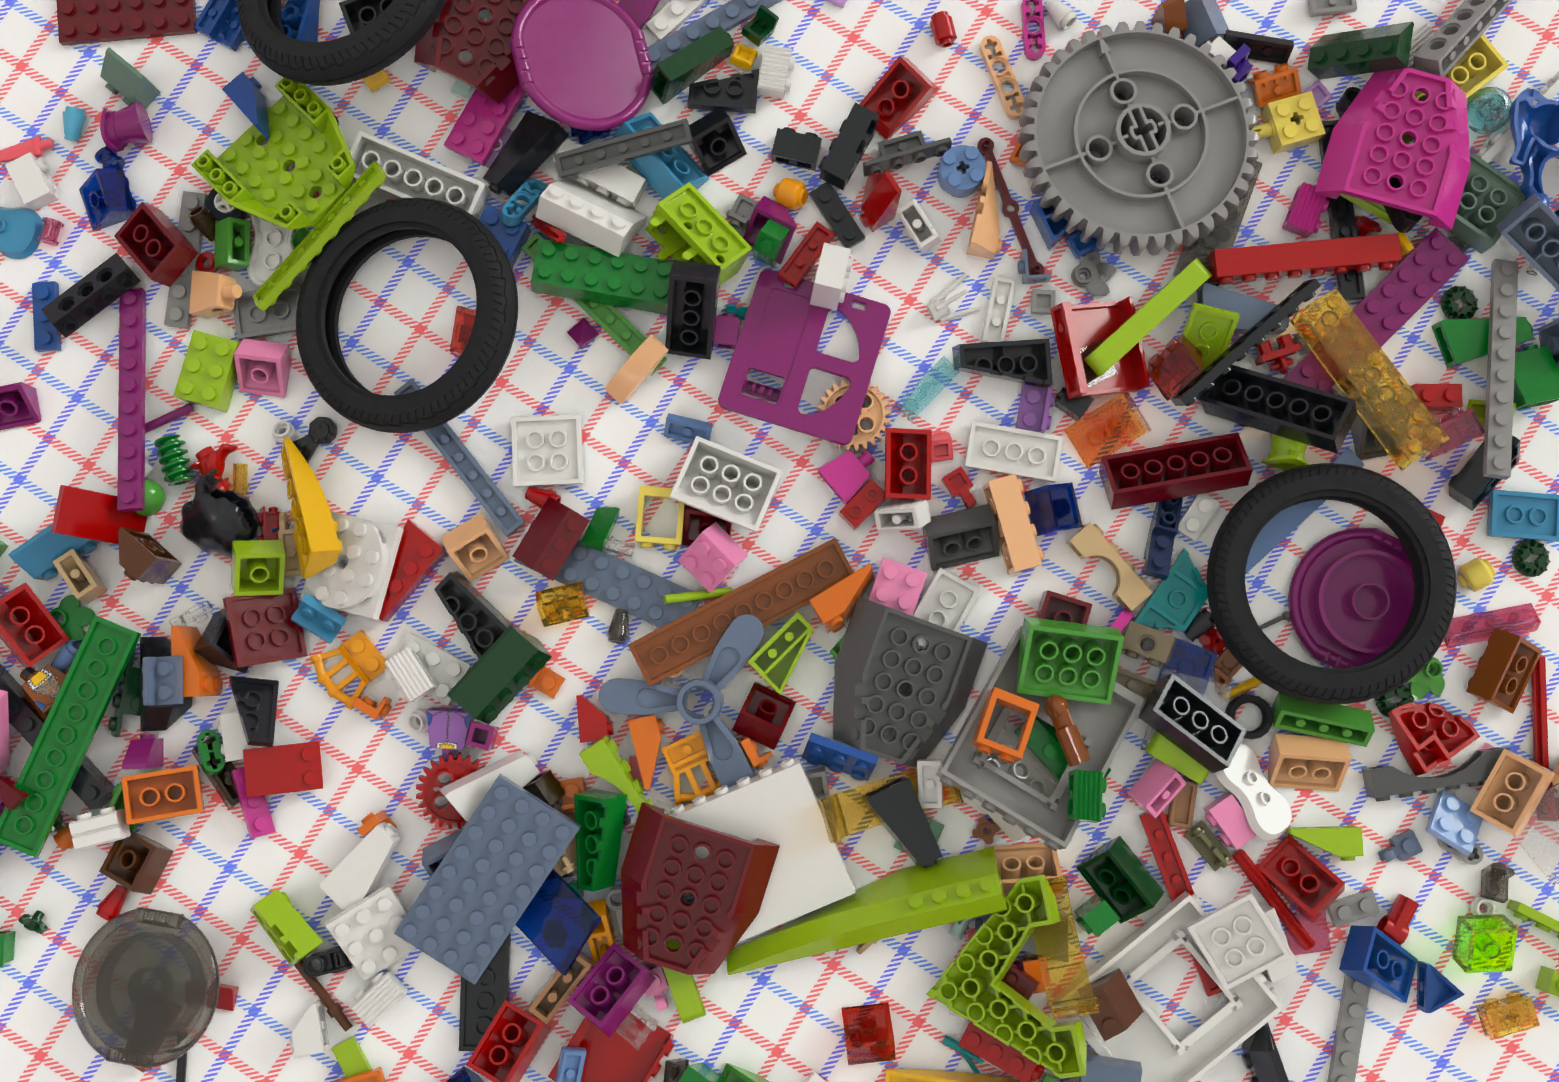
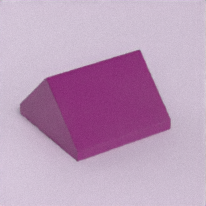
M23 382L0 386V430L41 422V413L35 387Z

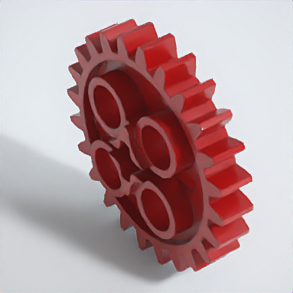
M449 752L448 759L446 760L442 755H439V763L431 760L432 768H423L426 776H418V779L423 784L416 785V789L422 791L416 794V799L423 800L418 804V807H426L423 816L431 814L430 822L433 823L438 819L440 828L446 822L450 830L453 823H456L458 829H461L462 822L466 824L467 822L449 801L443 806L437 805L435 799L439 796H445L439 790L435 791L433 788H442L486 766L478 767L480 762L478 758L471 762V754L462 759L461 752L457 754V758H453L452 753ZM442 773H448L451 775V779L443 783L438 780V776Z

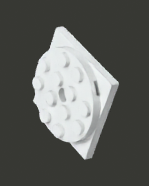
M331 511L333 520L337 522V538L342 542V553L339 554L336 564L309 578H305L300 600L307 593L329 608L379 620L404 529ZM348 558V565L344 568V562Z

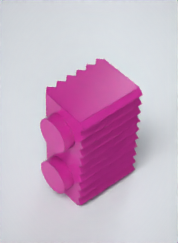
M1303 182L1296 189L1282 229L1304 238L1310 237L1313 233L1316 234L1322 223L1319 220L1320 214L1326 211L1330 201L1327 200L1326 196L1314 193L1315 185Z

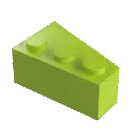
M797 612L747 662L781 695L814 628Z
M278 888L255 903L250 909L291 968L314 952L323 943L320 937L304 920L303 916L291 905L287 894L280 892Z

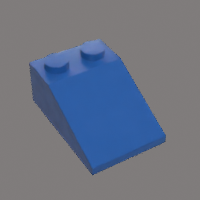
M1351 925L1339 970L1367 987L1397 1001L1407 1003L1418 959L1375 926Z

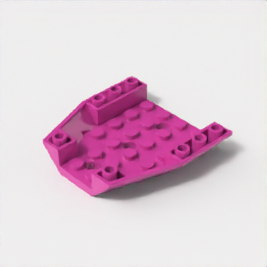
M1412 68L1374 72L1332 130L1314 193L1337 199L1342 193L1429 218L1428 225L1451 231L1471 166L1466 94L1450 78ZM1415 92H1423L1426 95V100H1417ZM1408 134L1412 136L1413 144H1405L1402 140V135ZM1397 178L1401 186L1393 188L1389 183V179Z

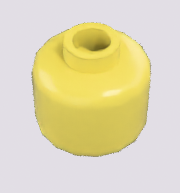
M1477 557L1460 566L1459 572L1461 575L1457 576V579L1464 589L1469 587L1471 591L1477 592L1494 582L1493 576L1496 575V572L1487 559L1482 560Z

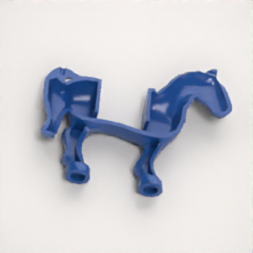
M1529 87L1515 98L1509 110L1510 130L1515 145L1509 164L1520 166L1523 182L1520 185V191L1526 195L1525 200L1536 193L1549 206L1550 199L1544 194L1541 177L1545 163L1549 159H1559V147L1553 146L1559 143V101L1547 99L1540 92Z

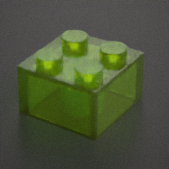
M1504 914L1458 916L1452 959L1465 973L1512 971L1518 928Z

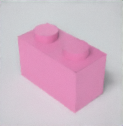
M1157 759L1127 794L1140 808L1156 819L1187 783L1176 770Z
M1225 792L1203 808L1207 814L1204 816L1211 827L1214 828L1216 826L1221 833L1219 838L1226 847L1230 846L1231 848L1239 849L1257 836L1249 826L1244 810L1232 794Z

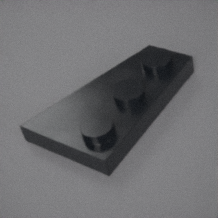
M759 69L751 70V73L743 75L739 73L732 74L730 78L720 80L714 78L691 83L689 86L688 109L714 111L721 107L725 112L756 114Z
M230 676L229 682L247 745L273 747L279 681Z

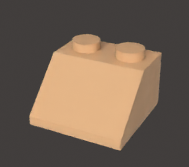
M482 513L441 536L447 553L470 582L510 559L499 538Z

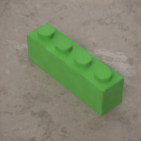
M1278 692L1271 707L1273 727L1363 747H1367L1375 732L1371 711L1339 704L1307 702Z

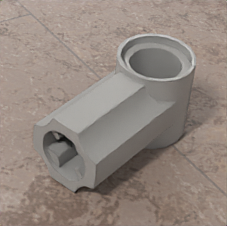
M616 885L609 890L606 903L610 910L615 936H622V902L616 903L611 897L614 893L621 894V885Z

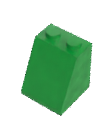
M1535 344L1523 347V351H1515L1513 403L1517 404L1515 411L1559 401V367L1548 346L1538 348V345Z

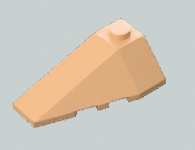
M987 161L966 254L993 260L996 253L1000 254L1003 240H999L1000 225L992 162Z

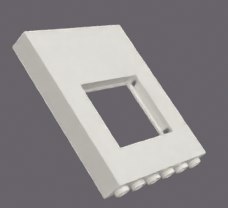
M1186 890L1054 998L1058 1007L1070 1021L1082 1020L1085 1039L1098 1055L1141 1062V1082H1195L1284 1009L1283 1005L1279 1002L1283 998L1273 987L1268 989L1264 984L1267 979L1262 973L1227 991L1225 990L1187 929L1188 924L1207 914L1201 908L1204 904L1195 893L1190 895ZM1183 943L1230 1001L1179 1042L1132 984ZM1120 968L1144 1012L1126 1031L1104 1042L1077 990Z

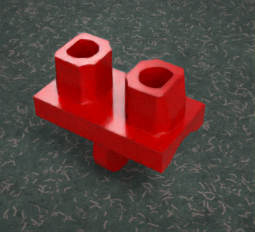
M1290 333L1276 338L1279 350L1273 351L1269 340L1256 346L1258 356L1254 360L1256 366L1275 361V363L1269 365L1270 370H1278L1280 374H1286L1288 366L1294 364L1292 358L1285 359V357L1302 350L1301 344H1295Z

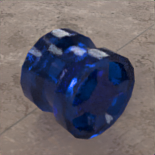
M107 146L98 150L94 157L99 164L103 165L102 169L106 174H114L124 167L125 160L117 155L118 152L110 150Z

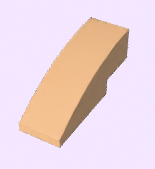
M651 334L622 365L604 389L621 405L629 400L639 386L649 378L669 350Z

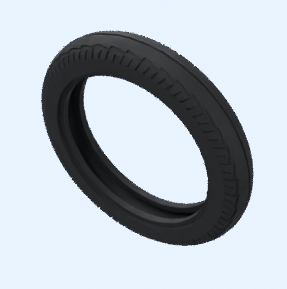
M238 0V13L247 43L258 59L269 69L294 82L315 86H334L366 78L399 60L425 36L440 15L447 0H393L379 16L359 30L338 39L322 42H306L285 35L281 21L282 0Z
M402 198L387 201L360 212L352 217L350 221L345 222L340 227L337 235L323 246L319 255L315 256L305 275L299 293L296 310V337L302 364L310 382L322 399L336 412L355 424L375 431L387 433L419 432L440 426L456 418L475 404L491 387L505 365L511 351L518 320V292L514 272L504 249L492 232L473 215L452 204L429 198ZM415 237H430L447 241L465 259L475 284L477 307L469 341L453 366L430 385L402 395L372 393L354 377L342 355L338 335V321L345 292L361 266L371 256L386 246L400 240Z
M1337 463L1303 465L1285 470L1262 481L1248 491L1226 515L1216 533L1208 559L1207 595L1209 607L1215 626L1229 651L1249 673L1265 685L1287 696L1312 703L1350 704L1362 702L1387 694L1409 681L1432 659L1439 649L1450 627L1456 603L1457 582L1453 556L1448 541L1434 516L1415 495L1399 483L1380 473L1353 465ZM1313 500H1334L1358 506L1382 520L1396 534L1405 548L1414 576L1412 609L1403 630L1396 640L1375 658L1351 668L1334 669L1310 665L1291 657L1278 648L1257 624L1246 594L1245 573L1248 556L1262 528L1277 513L1290 506Z

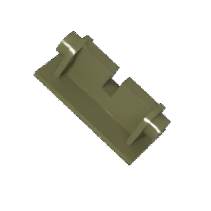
M1202 820L1184 834L1214 871L1220 867L1225 868L1230 864L1229 859L1233 856Z

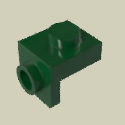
M761 5L756 16L742 28L741 34L759 47L774 33L779 17L764 5Z

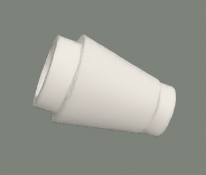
M1048 0L1044 5L1058 28L1067 30L1077 20L1075 10L1059 0Z

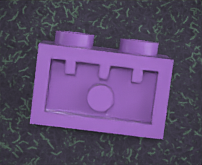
M1022 385L1015 428L1045 433L1046 429H1050L1052 416H1048L1049 408L1053 407L1055 402V394L1052 393L1053 387L1042 388Z

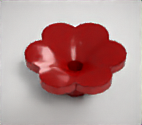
M1355 216L1356 224L1361 227L1358 231L1360 236H1367L1369 231H1382L1378 222L1366 216Z
M1215 628L1199 637V643L1202 644V650L1206 654L1220 655L1223 652V648L1227 647Z

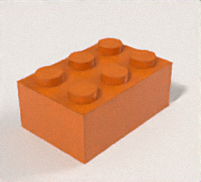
M199 765L121 777L127 825L205 812Z

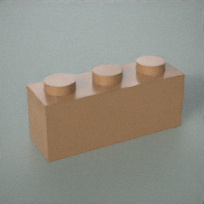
M573 946L531 1001L528 1011L545 1024H548L591 968L593 960Z

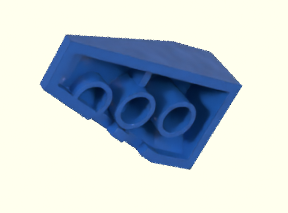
M288 0L281 10V21L285 35L301 41L317 42L320 0Z

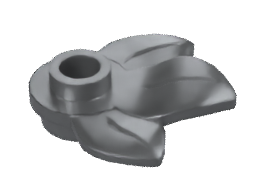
M1093 251L1083 256L1081 264L1073 269L1071 279L1076 286L1085 287L1090 294L1105 296L1110 293L1109 287L1105 282L1114 275L1116 268L1110 264L1100 262L1099 251ZM1080 273L1085 274V280L1079 278Z

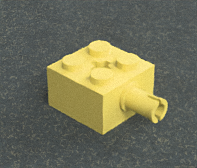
M1312 91L1268 103L1260 112L1264 124L1257 125L1252 129V131H1256L1259 134V139L1268 137L1274 155L1317 143L1326 134Z

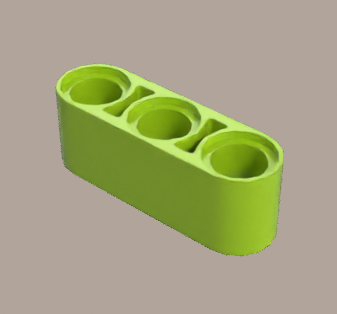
M1157 731L1144 749L1150 755L1200 785L1203 784L1210 773L1209 770Z

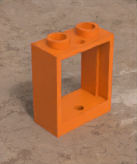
M997 687L992 688L988 692L971 745L976 746V750L981 753L990 755L992 752L1000 756V760L1007 763L1021 760L1040 704ZM995 703L1027 715L1015 750L984 738Z

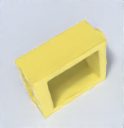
M639 486L635 542L640 543L641 548H654V545H663L665 550H677V546H683L686 504L679 502L676 539L642 536L645 499L674 500L669 498L673 488Z

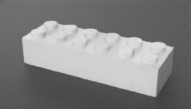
M360 130L350 149L356 165L352 182L355 183L375 161L382 166L387 177L382 186L376 188L374 192L393 200L402 198L439 200L457 206L478 219L490 194L487 185L481 181Z

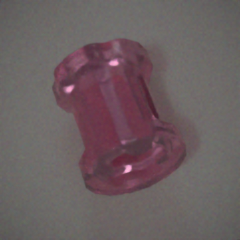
M43 217V228L41 234L37 236V240L51 246H58L59 242L57 239L60 229L64 228V224L58 220Z

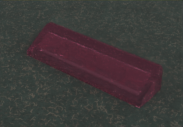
M1532 603L1452 618L1444 641L1447 648L1488 641L1495 628L1515 635L1535 632L1538 630L1541 620Z

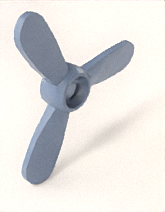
M750 614L736 617L715 647L703 678L689 680L680 689L658 683L649 687L645 680L611 679L604 683L599 691L600 704L606 711L614 714L650 715L678 711L685 721L699 725L709 761L721 786L727 785L729 788L736 785V781L743 777H755L746 754L719 714L723 709L724 702L721 689L745 666L759 646L764 635L763 624L757 617ZM692 687L704 689L714 695V698H712L713 704L708 711V716L696 714L687 709V699L692 692Z

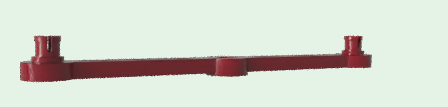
M982 138L977 144V149L981 155H984L986 162H992L994 182L1003 202L1001 210L1003 215L1010 219L1021 249H1027L1029 275L1044 274V267L1041 263L1037 262L1019 218V204L1012 200L994 156V142L990 138ZM1007 206H1013L1014 211H1008Z

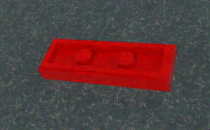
M816 221L778 272L777 277L797 289L820 258L824 243L830 244L835 237V233Z

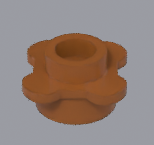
M980 817L976 829L972 830V835L974 838L984 840L985 844L989 845L994 842L993 837L1000 830V827L996 823L989 822L986 817Z

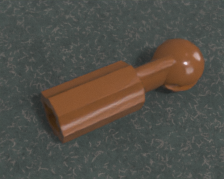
M1053 695L1047 698L1044 705L1045 712L1051 718L1056 730V736L1069 766L1073 767L1090 760L1091 758L1079 730L1068 710L1066 699L1060 695Z

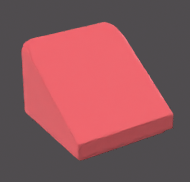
M950 433L932 434L931 462L952 460L953 448Z

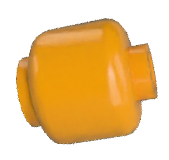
M784 178L774 186L773 196L775 201L785 206L786 209L796 211L806 204L808 189H806L805 184L801 181Z

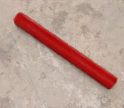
M1541 655L1531 675L1534 762L1549 770L1545 656Z
M1243 849L1234 852L1232 858L1269 906L1275 908L1277 916L1303 950H1310L1315 945V941Z

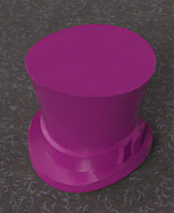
M139 101L118 111L109 112L108 107L103 108L100 131L105 145L110 150L120 152L130 143H152L151 122L146 109Z

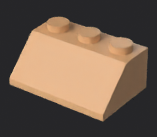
M1275 733L1269 749L1268 783L1272 787L1339 792L1352 760L1348 745L1345 742L1322 737Z
M1504 749L1469 811L1514 836H1520L1556 773L1525 757Z
M1044 843L994 846L1005 897L1020 878L1042 874L1045 875L1055 897H1062L1063 876L1057 851L1048 848Z

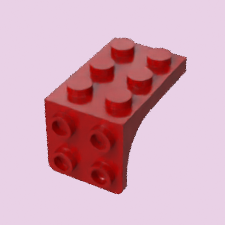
M969 1021L958 1044L1022 1082L1039 1080L1045 1070L1044 1066L1036 1064L1012 1046H1007L975 1026L972 1021Z

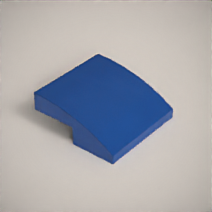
M209 0L195 23V30L236 52L244 39L238 13V2L236 0Z

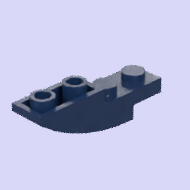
M1183 497L1156 502L1143 557L1145 559L1144 575L1165 581L1169 577L1174 538L1178 533Z

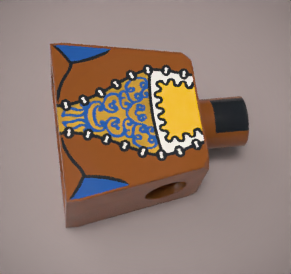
M46 665L39 672L32 667H26L20 673V677L26 681L21 686L23 695L45 722L66 674L50 665Z

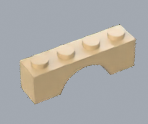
M1091 522L1086 524L1066 541V544L1081 560L1096 557L1106 561L1112 567L1116 577L1112 596L1123 608L1133 611L1153 593L1149 589L1151 585L1144 577L1141 576L1139 578L1134 572V565L1128 559L1124 560L1118 554L1120 552L1118 547L1103 537L1104 532L1097 524L1093 525Z

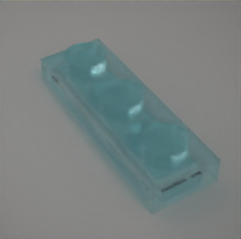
M943 356L896 404V407L909 420L913 421L961 371L954 370L953 364Z

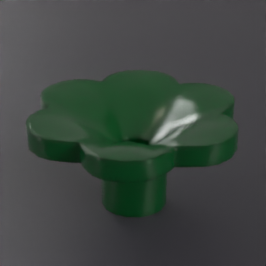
M36 910L33 916L23 914L18 919L27 930L35 931L38 934H43L48 929L47 925L42 922L45 916L42 911Z

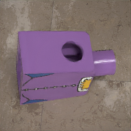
M430 707L426 710L430 747L442 749V756L445 760L448 759L449 752L452 753L453 758H456V750H464L468 746L465 744L471 722L474 721V718L463 708Z

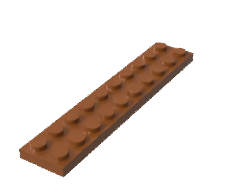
M833 538L629 643L628 647L650 687L713 654L723 634L731 622L739 615H753L765 627L810 604V599L854 572L837 539Z

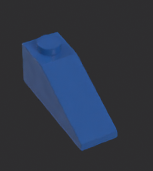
M242 71L222 90L261 134L268 139L270 137L266 97L259 90L262 86L253 76L249 79Z

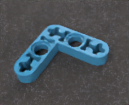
M536 179L526 180L502 206L501 222L507 226H517L529 212L538 205L540 195L549 185ZM518 200H523V201L527 202L528 204H526V205L520 204V203H518L517 201H518Z

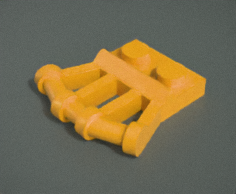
M363 630L358 631L337 649L309 657L311 663H314L318 683L325 686L330 698L333 697L346 704V708L349 710L354 708L351 706L354 699L361 697L367 685L384 673V669L387 668L384 664L387 660ZM342 655L344 659L326 672L323 660ZM349 664L354 672L335 685L331 678ZM358 677L361 679L352 696L341 691Z
M701 731L661 748L674 777L675 805L692 802L694 798L700 795L710 796L714 794V790L722 787L719 780L715 783L706 764L709 758ZM698 765L701 766L709 784L708 787L700 790L691 768ZM681 773H686L693 788V793H681Z

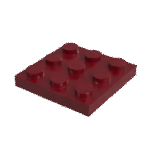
M295 588L283 589V595L231 596L223 598L235 669L308 656L303 627L291 621L292 615L299 607Z

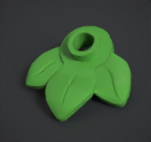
M1432 657L1413 678L1407 681L1410 682V693L1414 700L1423 698L1429 692L1436 696H1441L1445 687V680L1441 675L1443 665L1437 658Z

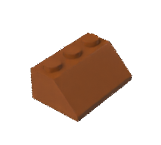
M1495 628L1493 634L1488 639V645L1483 655L1478 660L1475 673L1468 682L1466 692L1513 714L1543 650L1521 636Z

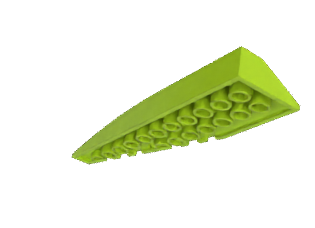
M994 846L939 859L935 865L928 868L919 865L902 868L856 890V893L809 912L732 949L726 957L728 975H733L1007 910Z

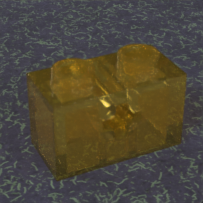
M581 581L535 592L537 610L544 627L590 617L588 600Z
M1518 991L1507 993L1506 997L1502 999H1486L1483 1001L1484 1004L1476 1006L1484 1034L1493 1039L1540 1026L1532 998Z

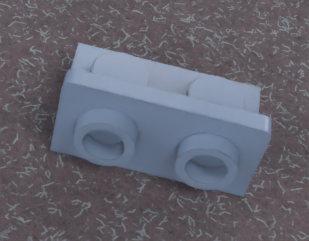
M183 656L143 657V705L183 704Z

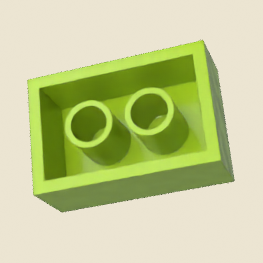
M193 330L173 396L185 402L227 413L237 382L234 353L240 343Z

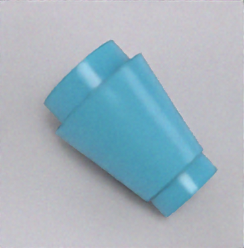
M66 106L65 111H62L64 139L79 142V137L87 118L85 110Z

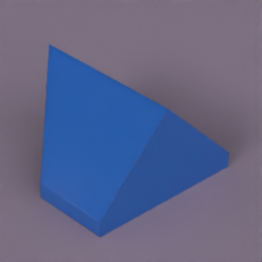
M1417 961L1418 1010L1424 1013H1433L1465 995L1431 964Z

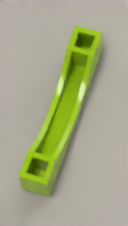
M605 735L579 753V756L592 775L605 779L627 795L637 814L642 802L655 806L651 799H646L641 782L638 779H634L631 775L629 763L626 759H621L617 752L619 748L612 738L609 740L607 735Z

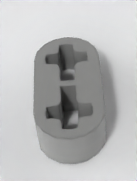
M1438 839V844L1443 850L1466 864L1476 865L1483 859V850L1476 843L1472 851L1475 856L1471 858L1469 855L1461 853Z

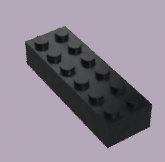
M1231 365L1232 369L1224 376H1218L1214 380L1215 384L1210 389L1204 391L1200 399L1206 414L1337 454L1358 414L1354 399L1235 365Z

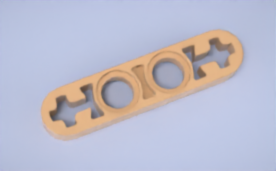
M986 36L981 41L980 54L1005 114L1012 120H1019L1024 110L1023 102L1025 99L1000 40L996 36ZM987 43H989L991 46H994V45H995L994 50H993V53H994V56H995V57L992 58V59H991V57H992V52H991V50H990V49H985L986 46H987ZM994 63H1002L1005 70L1001 73L995 72L992 67ZM1003 83H1010L1013 86V91L1005 93L1002 91L1001 85ZM1015 95L1016 97L1013 101L1016 107H1021L1019 113H1017L1015 110L1011 111V108L1013 106L1011 98H1013Z

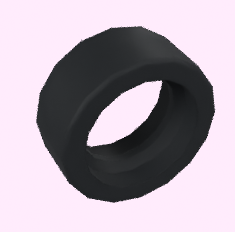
M1241 695L1231 700L1225 709V713L1235 721L1236 711L1242 704L1251 703L1261 710V724L1255 730L1246 731L1244 739L1253 740L1261 738L1268 733L1273 723V713L1267 701L1255 695Z

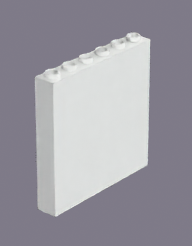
M793 757L785 759L776 768H764L755 777H743L736 781V785L729 788L727 785L714 790V794L707 797L700 795L692 800L693 803L686 806L679 804L671 808L670 813H668L669 816L755 843L756 839L759 838L780 845L759 914L738 942L856 893L854 883L799 758L795 760ZM700 846L695 850L699 858H706L709 855L706 847Z

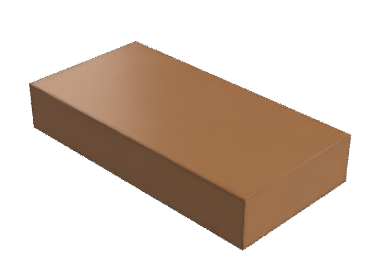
M1184 780L1187 784L1169 803L1167 822L1169 826L1191 829L1198 783Z

